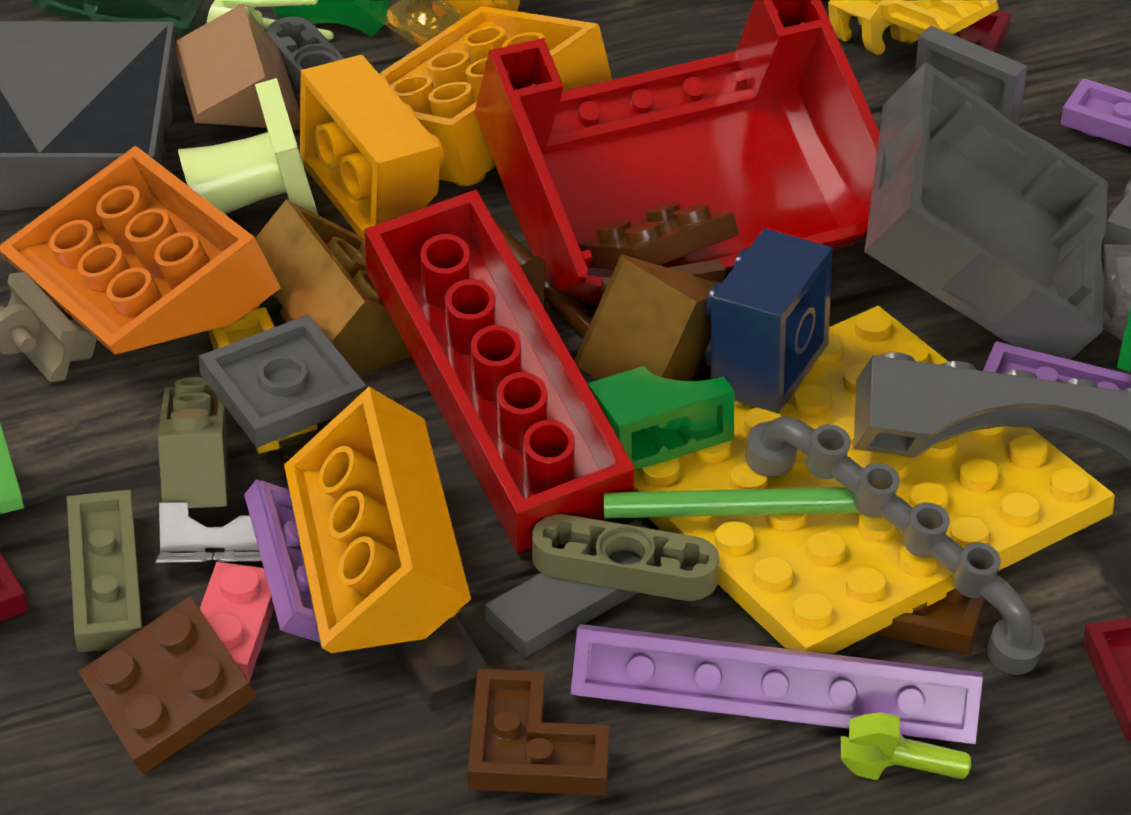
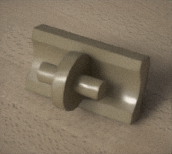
M26 272L10 273L7 283L11 289V298L7 307L0 306V353L12 355L23 352L49 382L66 380L70 362L92 358L97 339L74 319L69 320L67 318L68 314L51 300Z

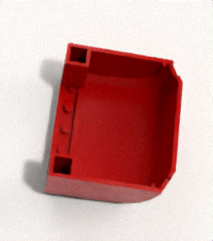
M754 0L735 52L563 91V83L544 38L489 50L475 107L476 117L512 209L533 256H539L545 260V277L554 288L578 300L598 307L602 299L601 278L611 277L614 270L591 268L590 264L593 258L591 251L581 252L578 244L596 238V229L602 225L620 220H630V224H634L647 219L645 211L663 203L679 202L680 209L705 203L709 205L710 211L734 212L739 231L738 236L660 265L666 268L719 259L726 269L727 277L734 267L739 252L743 248L749 249L764 228L832 247V251L851 247L867 235L880 131L821 0Z

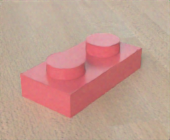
M216 562L200 610L248 682H250L274 611L264 568Z

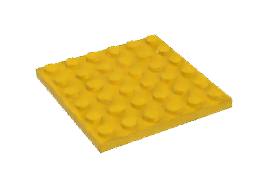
M880 306L871 308L829 327L827 347L779 413L735 401L734 440L636 470L634 477V492L845 487L835 478L822 479L814 476L807 469V456L800 450L797 451L793 468L785 475L779 477L762 476L754 472L745 460V449L749 433L753 427L762 422L786 416L799 419L813 429L827 424L836 425L844 429L850 437L851 443L848 457L863 468L873 463H882L892 467L900 479L897 496L913 508L920 503L926 502L941 506L946 510L950 518L946 534L963 548L976 542L985 543L993 547L998 552L1001 560L998 571L1112 515L1115 494L1032 428L997 427L970 431L940 442L915 458L853 449L856 379L872 355L880 356L885 353L897 352L908 354L917 362L938 365L948 362ZM859 512L648 518L661 531L696 536L712 543L719 553L717 584L785 649L834 654L892 625L894 618L904 613L913 614L914 608L926 602L928 607L946 598L947 592L955 589L953 583L954 574L933 557L921 558L911 554L904 546V533L883 517L870 518Z

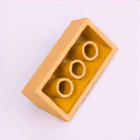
M368 387L284 464L322 649L330 653L426 639L449 618L455 616L471 600L425 419L373 388Z

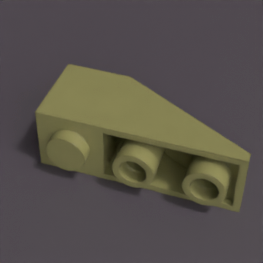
M203 377L180 379L175 382V387L164 389L157 437L162 502H188V508L227 506L226 407Z

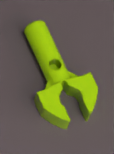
M877 712L852 718L849 720V737L841 736V760L859 777L878 780L883 770L892 765H900L957 779H965L971 769V757L967 752L904 738L900 734L899 716Z

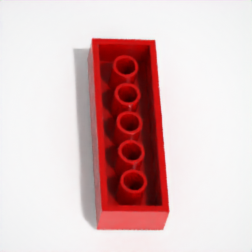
M477 189L364 229L367 274L516 554L532 549L533 529L539 521L548 516L565 514L601 521L607 520L604 519V493L634 492L635 467Z

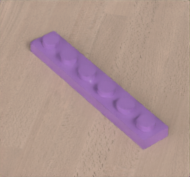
M580 624L576 635L570 695L848 729L850 719L882 712L900 717L901 735L975 744L983 672Z

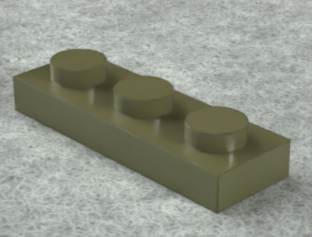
M131 490L67 496L74 635L77 653L110 650L142 629Z

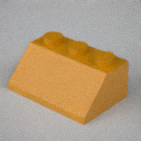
M362 54L301 70L300 155L307 172L354 231L365 239L364 229L425 208L438 194L439 169L444 165V151L437 136L430 134L416 118L412 107L407 103L404 104L390 88L386 77L382 73L378 74Z

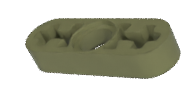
M565 514L548 516L539 521L533 529V564L539 572L551 578L685 601L700 600L709 596L715 590L718 583L719 553L712 543L700 537ZM559 544H566L564 549H557ZM590 548L596 549V556L590 555ZM628 550L637 553L642 559L633 564H619L612 561L608 556L616 551ZM654 559L660 560V567L654 566ZM685 566H694L693 571L684 570Z

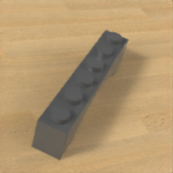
M897 352L885 353L880 356L872 355L856 379L853 449L915 458L940 442L970 431L997 427L1039 428L1073 436L1105 450L1131 467V388L1123 391L1099 388L1095 382L1087 379H1069L1063 382L1037 379L1034 373L1024 370H1010L1003 373L976 370L974 365L961 361L945 362L941 365L917 362L912 356Z

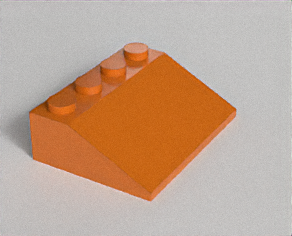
M136 145L0 245V254L19 272H26L51 300L114 355L235 324L249 312L256 310L262 302L281 289L253 235Z

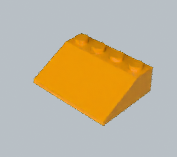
M480 6L382 71L381 73L388 80L390 88L404 104L407 103L412 107L416 118L430 134L436 135L444 151V165L439 169V180L454 182L457 186H470L482 181L486 177V173L496 166L475 114L489 50L544 38L563 83V91L612 80L599 24Z

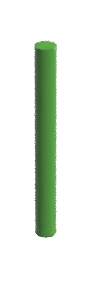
M846 487L604 493V519L859 513L854 504L855 494Z

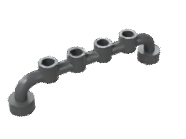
M782 416L772 421L762 422L752 428L745 449V460L754 472L766 477L785 475L793 468L797 451L800 450L807 456V469L814 476L822 479L835 478L855 494L854 504L861 514L870 518L883 517L904 533L903 543L911 554L921 558L933 557L954 574V586L961 594L970 598L983 597L1001 613L1003 619L995 624L987 644L988 658L997 669L1012 675H1022L1035 668L1044 647L1043 633L1033 622L1030 610L1022 597L1010 584L997 575L1001 560L998 552L993 547L979 542L971 543L964 548L946 534L950 518L945 509L929 502L920 503L913 508L897 496L900 483L897 472L892 467L882 463H873L863 468L848 457L851 443L850 437L839 426L827 424L813 429L799 419Z

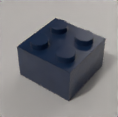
M764 228L749 249L743 248L739 252L733 269L722 283L717 282L712 287L706 302V316L711 318V338L706 349L705 363L711 367V379L724 377L735 390V401L779 413L827 347L829 341L832 247Z

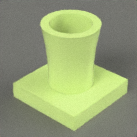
M277 78L255 84L268 132L212 146L178 149L187 185L225 215L257 201L286 192L289 201L318 215Z

